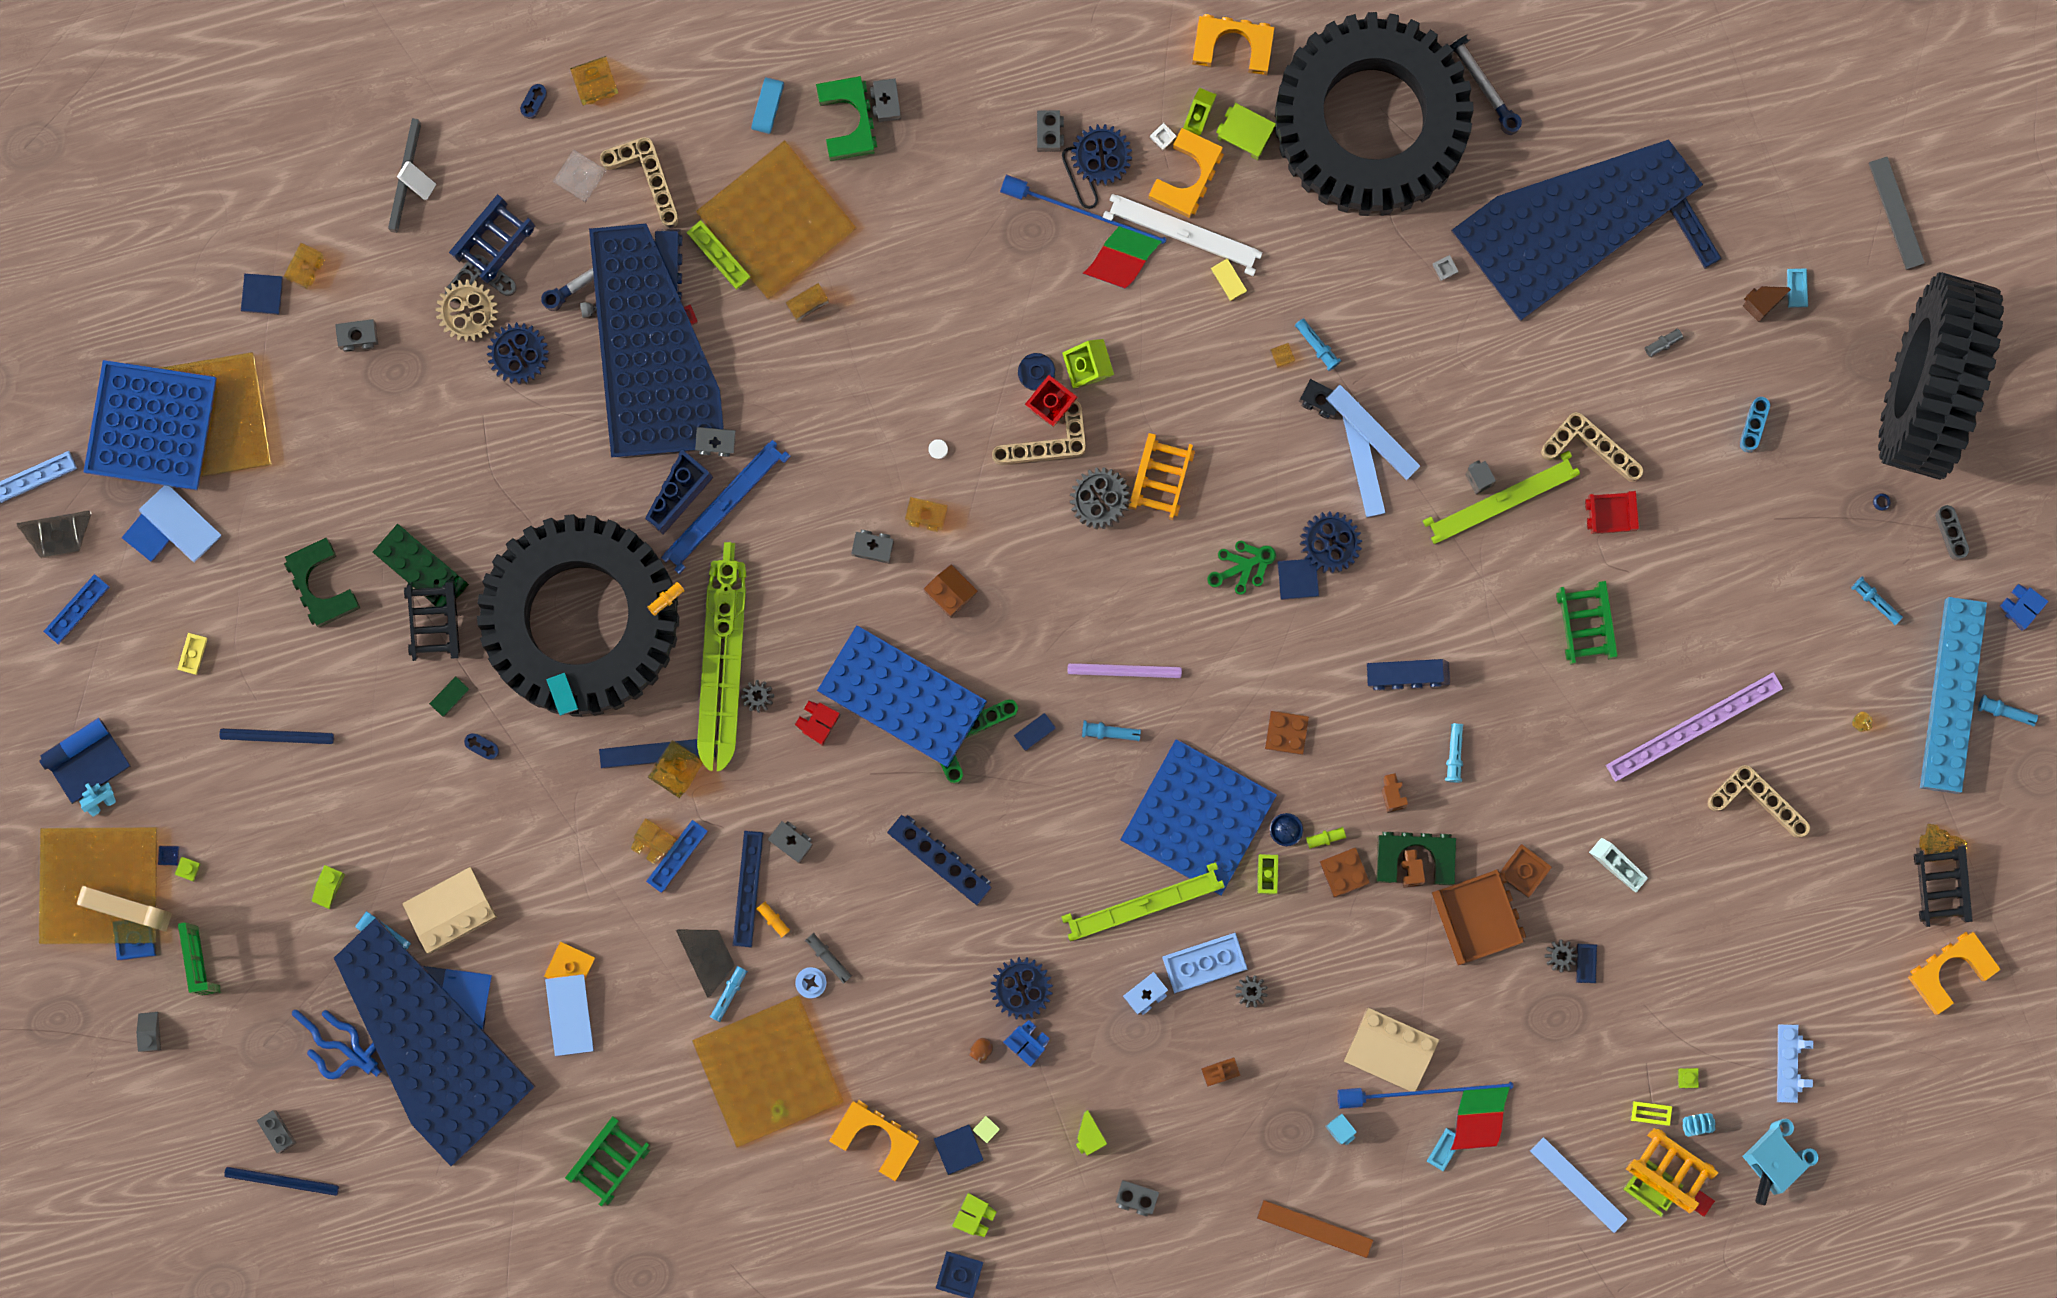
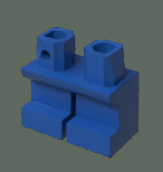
M2018 584L2011 592L2019 598L2017 602L2014 603L2009 598H2006L2000 607L2007 613L2005 616L2011 619L2023 631L2049 601L2032 588L2026 589Z
M1028 1020L1022 1026L1019 1025L1003 1043L1017 1054L1029 1042L1018 1056L1031 1067L1044 1052V1047L1050 1038L1042 1032L1035 1040L1030 1034L1036 1026Z

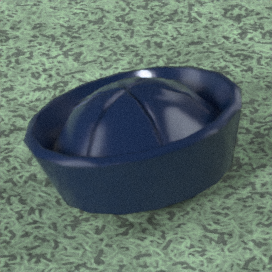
M1280 814L1271 822L1270 835L1277 844L1285 847L1293 846L1302 838L1303 824L1294 814Z

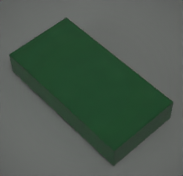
M455 676L429 704L442 717H445L470 689Z

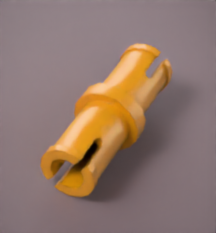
M676 582L665 593H660V597L647 606V608L656 616L667 605L670 606L672 601L685 590Z
M766 901L756 908L768 921L767 924L771 925L781 938L790 931L779 918L780 915L776 914Z

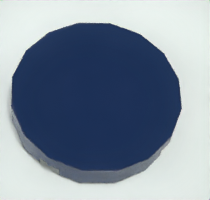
M1032 353L1025 356L1018 366V377L1021 384L1031 391H1036L1048 375L1055 378L1053 361L1042 353Z

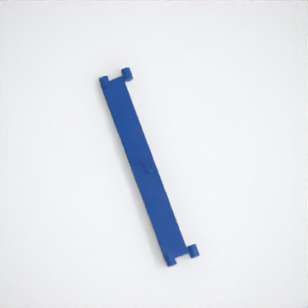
M771 440L661 557L666 563L671 560L676 565L674 570L678 574L686 568L682 562L780 459L785 463L791 457L786 451L783 454L775 449L777 446L776 442Z

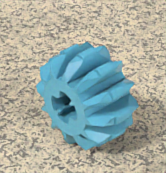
M1704 1113L1685 1117L1682 1126L1685 1135L1689 1137L1713 1133L1716 1124L1713 1114Z

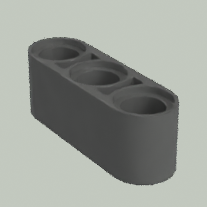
M1944 505L1937 510L1935 515L1936 521L1950 557L1953 560H1961L1968 555L1969 546L1955 509L1952 506ZM1942 510L1949 512V519H1944L1941 516ZM1949 528H1953L1956 531V537L1949 536ZM1956 546H1960L1963 549L1962 555L1955 553L1954 549Z

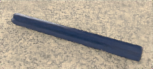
M221 728L219 732L221 740L312 744L334 743L333 733Z
M226 1167L224 1176L227 1178L337 1196L339 1192V1186L232 1167Z

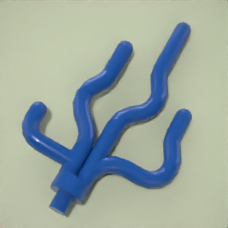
M298 1010L292 1011V1016L312 1033L313 1039L318 1046L324 1049H339L350 1058L335 1072H330L322 1057L314 1050H308L307 1055L317 1063L323 1077L332 1080L338 1079L352 1066L360 1067L368 1075L371 1073L376 1077L380 1075L382 1071L377 1067L379 1063L371 1057L376 1051L374 1044L372 1043L364 1051L359 1045L358 1031L354 1026L339 1021L327 1010L322 1012V1016L334 1027L350 1033L353 1052L346 1044L340 1041L323 1040L318 1028Z

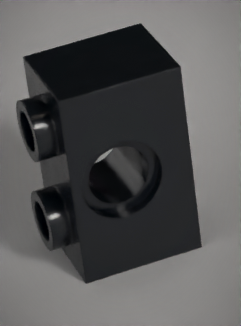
M1310 379L1299 400L1302 403L1301 406L1310 411L1312 409L1318 411V415L1325 419H1329V417L1333 419L1337 412L1326 399L1334 390ZM1318 396H1323L1326 399V403L1319 405L1315 399Z

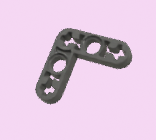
M474 255L478 260H482L481 262L486 266L490 264L483 256ZM468 261L451 283L455 284L458 280H461L463 274H469L471 276L469 284L472 285L473 281L477 280L482 272L475 268L474 272L476 275L474 276L471 271L467 270L468 267L471 270L474 268V265ZM499 270L497 272V279L489 281L488 284L505 296L513 295L516 291L515 282ZM502 276L504 277L502 281L505 284L511 283L512 289L510 291H503L504 286L499 283ZM451 283L447 286L450 290L452 289ZM454 298V299H452L450 302L456 303V302H459L460 300Z

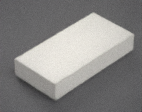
M410 161L404 164L397 176L424 200L428 199L436 186L435 182Z

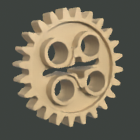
M466 279L465 284L458 280V286H455L452 282L451 290L445 287L446 295L440 293L443 300H437L441 307H437L436 311L441 312V314L436 317L437 319H443L439 325H446L444 332L450 330V337L457 334V340H460L461 336H464L465 342H467L468 336H471L473 341H475V335L477 334L482 338V331L488 334L487 326L494 327L490 321L497 320L493 316V313H498L497 309H493L497 302H491L494 295H487L490 291L489 288L482 290L483 283L477 287L476 280L473 281L472 285L469 284L468 279ZM472 294L479 296V301L475 304L468 301L469 296ZM454 298L459 299L461 302L457 308L450 306V301ZM483 305L482 309L470 310L468 315L465 312L450 315L451 312L464 310V306H468L471 309ZM482 313L484 315L483 320L475 322L473 320L474 314ZM457 317L465 319L463 326H456L454 324Z

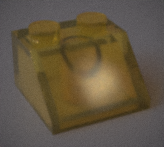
M606 56L570 68L582 105L593 104L598 100L610 98L618 94Z
M672 740L655 763L648 778L680 798L691 785L703 762L699 757Z

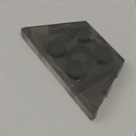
M91 511L17 523V527L25 535L40 558L75 553L80 551L91 517Z
M676 930L707 998L711 997L716 988L735 966L719 930Z

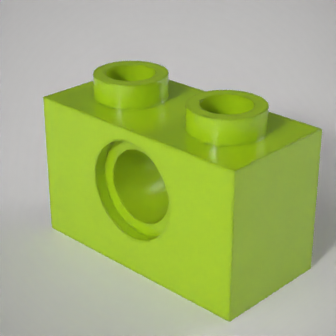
M1259 854L1257 894L1277 895L1278 855Z

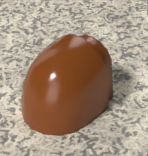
M986 1038L978 1039L970 1048L969 1056L979 1063H982L984 1060L986 1061L993 1050L992 1042Z

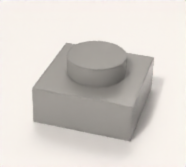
M1450 255L1432 264L1440 281L1458 273Z

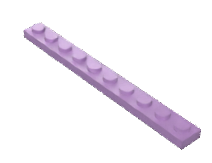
M1773 672L1610 762L1606 767L1616 782L1783 688Z

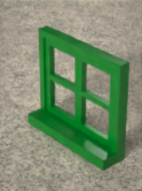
M186 922L178 923L189 993L200 996L220 993V985L207 982L199 927Z

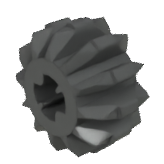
M756 680V686L754 687L749 682L750 690L743 688V691L748 693V695H742L741 697L742 699H749L744 702V706L751 704L749 708L751 712L755 706L757 713L761 712V706L767 711L768 708L765 704H773L768 698H774V694H767L772 690V687L770 686L765 689L767 685L765 681L759 686V680ZM758 692H761L763 698L755 701L754 693L758 694Z
M1559 940V947L1553 941L1551 944L1554 949L1551 947L1546 948L1547 951L1551 952V954L1544 955L1545 958H1551L1546 964L1551 965L1554 963L1553 971L1559 966L1560 973L1564 970L1563 966H1565L1567 971L1571 970L1568 963L1576 965V962L1571 960V958L1578 957L1577 954H1571L1576 948L1568 949L1570 946L1569 941L1563 946V940ZM1558 951L1560 953H1565L1566 956L1563 957L1565 958L1564 961L1562 959H1557L1556 956L1559 955L1557 954Z
M1255 975L1252 982H1250L1249 976H1246L1247 983L1241 979L1239 980L1243 988L1235 987L1236 990L1241 991V993L1235 995L1236 998L1243 996L1239 1003L1242 1004L1246 1000V1008L1250 1007V1002H1253V1006L1256 1008V1000L1263 1004L1264 1001L1260 996H1268L1266 993H1261L1262 990L1267 989V986H1259L1264 980L1261 979L1256 983L1257 976ZM1254 987L1257 990L1255 991L1257 993L1256 996H1248L1246 989Z

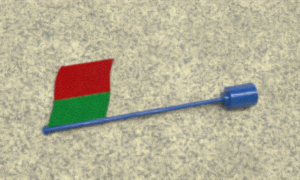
M1006 174L1000 193L1020 200L1029 194L1118 226L1105 241L1093 263L1082 274L1125 289L1134 281L1148 257L1160 243H1166L1165 237L1160 238L1029 191L1028 182Z
M1513 1083L1366 1095L1365 1091H1362L1361 1088L1338 1089L1337 1098L1339 1109L1363 1107L1366 1099L1463 1091L1457 1113L1455 1138L1450 1150L1496 1147L1502 1132L1504 1105L1509 1088H1513Z

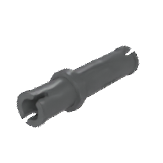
M815 933L805 940L816 952L815 955L827 964L843 984L852 977L828 950L827 944L824 945Z

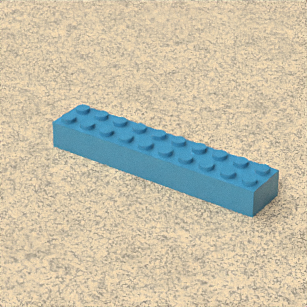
M1953 597L1945 599L1921 775V789L1954 794L1962 793L1987 602Z

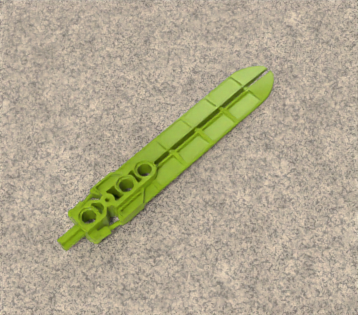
M724 542L723 560L711 562L710 579L707 586L697 748L701 761L710 771H713L715 745H718L717 771L723 770L733 757L736 746L746 599V566L743 562L734 561L735 543ZM731 567L733 568V573L725 576L723 569ZM716 575L718 582L722 585L720 589L712 587L713 579ZM739 575L742 588L733 590L732 587L737 583ZM723 605H729L731 609L729 613L722 614L720 608ZM721 624L729 625V630L726 633L719 631ZM722 638L725 639L724 655H721ZM720 659H724L722 683H719ZM720 687L722 688L720 712H717L718 688ZM717 716H720L719 739L715 741Z

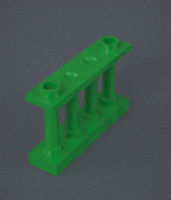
M1606 581L1598 582L1596 584L1597 587H1594L1593 590L1565 593L1564 587H1560L1559 592L1556 593L1557 603L1561 604L1568 648L1565 649L1566 661H1570V665L1576 663V657L1597 654L1607 655L1608 660L1618 657ZM1591 597L1599 598L1600 606H1597L1595 609L1568 612L1566 601ZM1593 616L1602 617L1603 625H1600V627L1571 631L1569 620ZM1595 635L1605 636L1606 644H1603V646L1574 650L1572 640L1574 638Z
M614 1116L611 1117L565 1177L570 1183H573L574 1180L576 1182L580 1181L602 1199L599 1203L601 1207L605 1204L608 1206L615 1197L612 1195L639 1159H645L651 1151L648 1149L650 1146L648 1142L641 1146L619 1129L618 1123L620 1121ZM610 1134L616 1135L638 1152L631 1162L607 1144L608 1141L606 1139ZM598 1149L605 1151L626 1168L620 1177L596 1160L594 1154ZM586 1165H591L614 1183L607 1193L583 1175L584 1172L582 1170Z

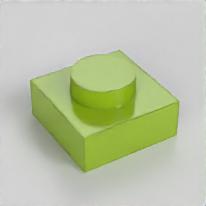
M181 857L175 875L194 882L200 863Z
M1698 1068L1678 1069V1088H1699Z

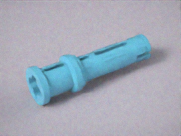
M1451 724L1449 760L1446 762L1448 766L1446 782H1462L1461 767L1463 766V761L1461 760L1463 724Z

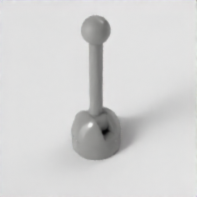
M589 302L580 303L582 318L592 316L594 311L597 310V307H594Z

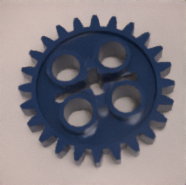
M1097 124L1096 130L1089 126L1088 133L1082 130L1083 137L1077 135L1079 143L1073 142V146L1077 149L1071 150V153L1076 155L1071 157V161H1077L1073 168H1079L1077 175L1084 174L1082 180L1090 178L1089 184L1096 180L1097 186H1099L1100 181H1103L1104 185L1107 186V180L1114 184L1115 177L1121 180L1120 173L1127 174L1124 167L1130 168V164L1127 161H1132V157L1127 154L1132 153V149H1127L1130 146V142H1124L1126 135L1120 137L1121 130L1115 133L1114 126L1107 130L1106 124H1104L1103 129H1100ZM1098 139H1101L1103 154H1106L1104 155L1105 171H1102L1101 158L1098 156ZM1106 141H1113L1115 146L1111 149L1106 148L1104 145ZM1093 143L1096 145V149L1088 151L1086 145ZM1115 159L1118 164L1115 167H1110L1107 161ZM1090 162H1097L1099 167L1092 170L1088 167V164Z
M517 322L515 323V328L508 324V330L501 327L502 333L495 332L497 338H490L493 345H488L487 347L492 352L487 353V356L492 357V359L488 363L495 364L491 370H498L496 376L500 377L503 375L502 380L504 382L510 378L511 384L514 383V380H517L520 385L522 379L528 383L529 377L536 380L535 373L541 375L540 368L546 369L542 363L549 361L548 358L544 357V355L549 354L548 350H544L548 344L541 343L545 338L544 336L538 337L540 334L539 330L533 333L534 327L532 325L526 329L525 323H523L521 328ZM520 336L526 338L525 343L522 345L516 344V340ZM509 339L513 341L518 351L521 352L523 359L528 365L527 368L523 366L509 344ZM504 346L510 348L507 355L500 354V350ZM530 352L536 353V358L532 361L526 359L527 354ZM514 362L520 364L519 369L516 371L510 370V366Z
M1329 511L1326 517L1322 512L1320 519L1315 515L1313 517L1314 522L1309 520L1307 522L1309 527L1305 526L1303 528L1306 534H1301L1300 537L1305 539V541L1300 542V545L1305 546L1301 553L1308 554L1304 559H1311L1310 566L1314 563L1317 564L1316 570L1323 567V573L1330 569V573L1333 574L1336 568L1340 573L1342 566L1347 570L1349 568L1348 563L1353 565L1355 563L1353 558L1359 557L1356 551H1361L1362 548L1357 546V544H1360L1362 540L1357 539L1361 532L1354 531L1358 526L1350 525L1352 519L1348 522L1345 521L1346 515L1339 518V512L1332 516L1331 511ZM1323 526L1330 527L1331 533L1326 534L1323 531ZM1345 535L1348 538V542H1341L1339 536ZM1330 539L1333 540V542H1332L1333 545H1332V546L1329 545V540H1330ZM1314 542L1321 543L1322 550L1315 549ZM1331 551H1336L1339 554V559H1333Z
M1018 957L1017 963L1010 959L1011 965L1008 966L1004 962L1005 969L997 968L1000 974H994L993 977L997 981L991 982L996 988L990 990V992L996 993V996L992 998V1000L999 1001L996 1007L1003 1006L1001 1013L1007 1010L1009 1011L1008 1017L1014 1013L1016 1020L1019 1015H1022L1025 1020L1026 1014L1033 1018L1034 1011L1040 1014V1007L1046 1009L1043 1003L1050 1002L1047 995H1052L1053 993L1048 991V988L1053 987V985L1047 984L1051 977L1044 976L1048 971L1040 970L1042 964L1037 967L1035 966L1036 960H1033L1030 964L1028 963V957H1026L1024 962H1021L1020 957ZM1024 971L1032 972L1033 978L1031 981H1024L1022 979ZM1015 972H1018L1022 985L1027 986L1025 994L1029 1002L1028 1005L1025 1004L1022 993L1016 991L1019 985ZM1007 977H1011L1015 981V985L1012 988L1004 986V980ZM1031 989H1037L1040 992V996L1035 1000L1031 999L1028 995ZM1015 995L1019 996L1022 1000L1019 1006H1013L1010 1003L1011 998Z

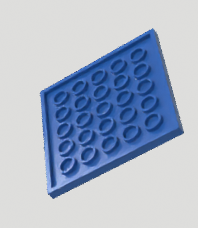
M103 360L83 472L85 474L198 491L217 378Z
M1176 739L1120 841L1189 879L1209 873L1207 865L1216 862L1218 870H1215L1214 873L1217 881L1222 880L1226 888L1277 794ZM1225 888L1216 890L1214 892L1222 896Z

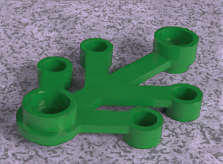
M1238 541L1235 544L1236 551L1239 553L1245 551L1255 555L1251 559L1232 554L1226 549H1221L1218 552V558L1221 561L1229 560L1238 565L1222 573H1210L1207 578L1209 586L1217 588L1222 584L1223 580L1242 572L1239 583L1235 586V593L1243 595L1246 592V583L1252 566L1260 563L1257 574L1252 578V584L1260 587L1264 581L1263 576L1267 565L1273 563L1276 558V552L1271 546H1262L1259 549L1246 544L1244 541ZM1239 543L1244 544L1243 550L1237 548ZM1226 552L1227 557L1221 558L1220 553ZM1264 552H1268L1270 554V557L1268 559H1265L1263 557ZM1217 577L1219 581L1214 584L1211 582V579ZM1257 577L1260 578L1261 583L1256 584L1254 582V579ZM1243 586L1244 591L1238 592L1237 587Z

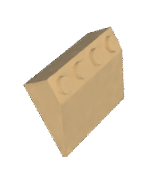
M471 867L402 903L427 954H432L498 918Z
M1367 1008L1344 1062L1408 1091H1416L1439 1039Z

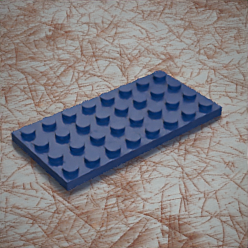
M857 625L817 689L819 693L947 768L987 703L985 699Z

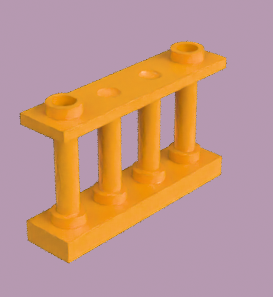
M1148 433L1128 509L1136 510L1137 506L1141 507V505L1170 512L1169 520H1173L1174 516L1178 517L1181 506L1177 505L1188 462H1193L1195 450H1192V444H1189L1188 450L1158 443V440H1155L1156 435ZM1158 450L1184 457L1183 469L1153 461L1150 458L1152 451L1156 452ZM1152 468L1180 476L1178 487L1148 479L1149 477L1145 476L1147 469L1151 470ZM1150 487L1176 494L1173 505L1143 498V495H1140L1142 488Z
M1653 1128L1647 1135L1652 1141L1640 1160L1633 1159L1628 1164L1626 1170L1690 1214L1699 1204L1695 1201V1196L1706 1178L1708 1177L1712 1180L1717 1176L1718 1172L1713 1165L1707 1162L1704 1163L1668 1138L1665 1132ZM1660 1144L1669 1151L1657 1170L1652 1171L1647 1168L1646 1163ZM1676 1155L1685 1162L1673 1181L1668 1182L1663 1179L1662 1175ZM1692 1166L1701 1173L1690 1191L1684 1193L1679 1190L1678 1186Z

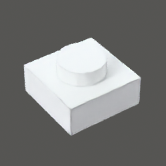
M1163 123L1150 135V138L1164 150L1177 136Z

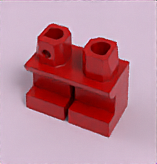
M808 701L804 710L812 714L811 718L808 721L799 716L795 725L802 730L804 735L823 746L831 732L830 729H833L841 714L820 702L817 704Z

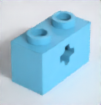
M1340 1114L1325 1126L1339 1145L1343 1143L1347 1145L1356 1138L1354 1136L1356 1130L1343 1114Z

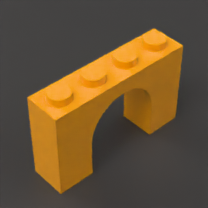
M1209 14L1199 16L1193 65L1211 67L1216 41L1225 34L1237 33L1245 37L1251 47L1248 73L1267 75L1274 27H1271V24L1260 23L1257 25L1252 24L1249 20L1237 22L1229 17L1216 19L1214 18L1215 16Z
M1181 128L1173 144V149L1196 160L1201 170L1200 178L1194 185L1188 188H1177L1156 179L1148 199L1190 218L1191 214H1196L1199 208L1197 202L1200 197H1204L1208 189L1205 185L1208 180L1212 181L1216 173L1213 169L1216 163H1221L1224 154L1221 153L1223 147Z
M1967 932L1962 933L1957 937L1959 941L1952 945L1950 942L1941 949L1943 951L1938 956L1933 954L1926 959L1927 964L1923 967L1918 965L1910 971L1909 980L1935 1015L1940 1014L1954 1004L1939 981V971L1945 961L1950 958L1965 960L1981 981H1986L2001 970L1974 932L1969 934Z
M858 1100L857 1103L853 1101L829 1141L847 1151L859 1130L870 1125L882 1127L890 1136L891 1150L879 1172L896 1181L920 1142L917 1140L918 1136L909 1130L907 1133L900 1130L901 1125L893 1120L890 1123L885 1121V1115L875 1110L872 1113L867 1110L868 1105Z

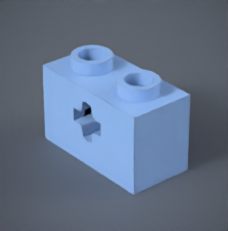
M1153 972L1123 997L1137 1015L1140 1012L1144 1015L1152 1008L1150 1004L1155 1000L1159 1003L1167 997L1165 993L1168 990ZM1143 990L1146 992L1150 990L1152 992L1150 1000L1147 998L1142 999Z

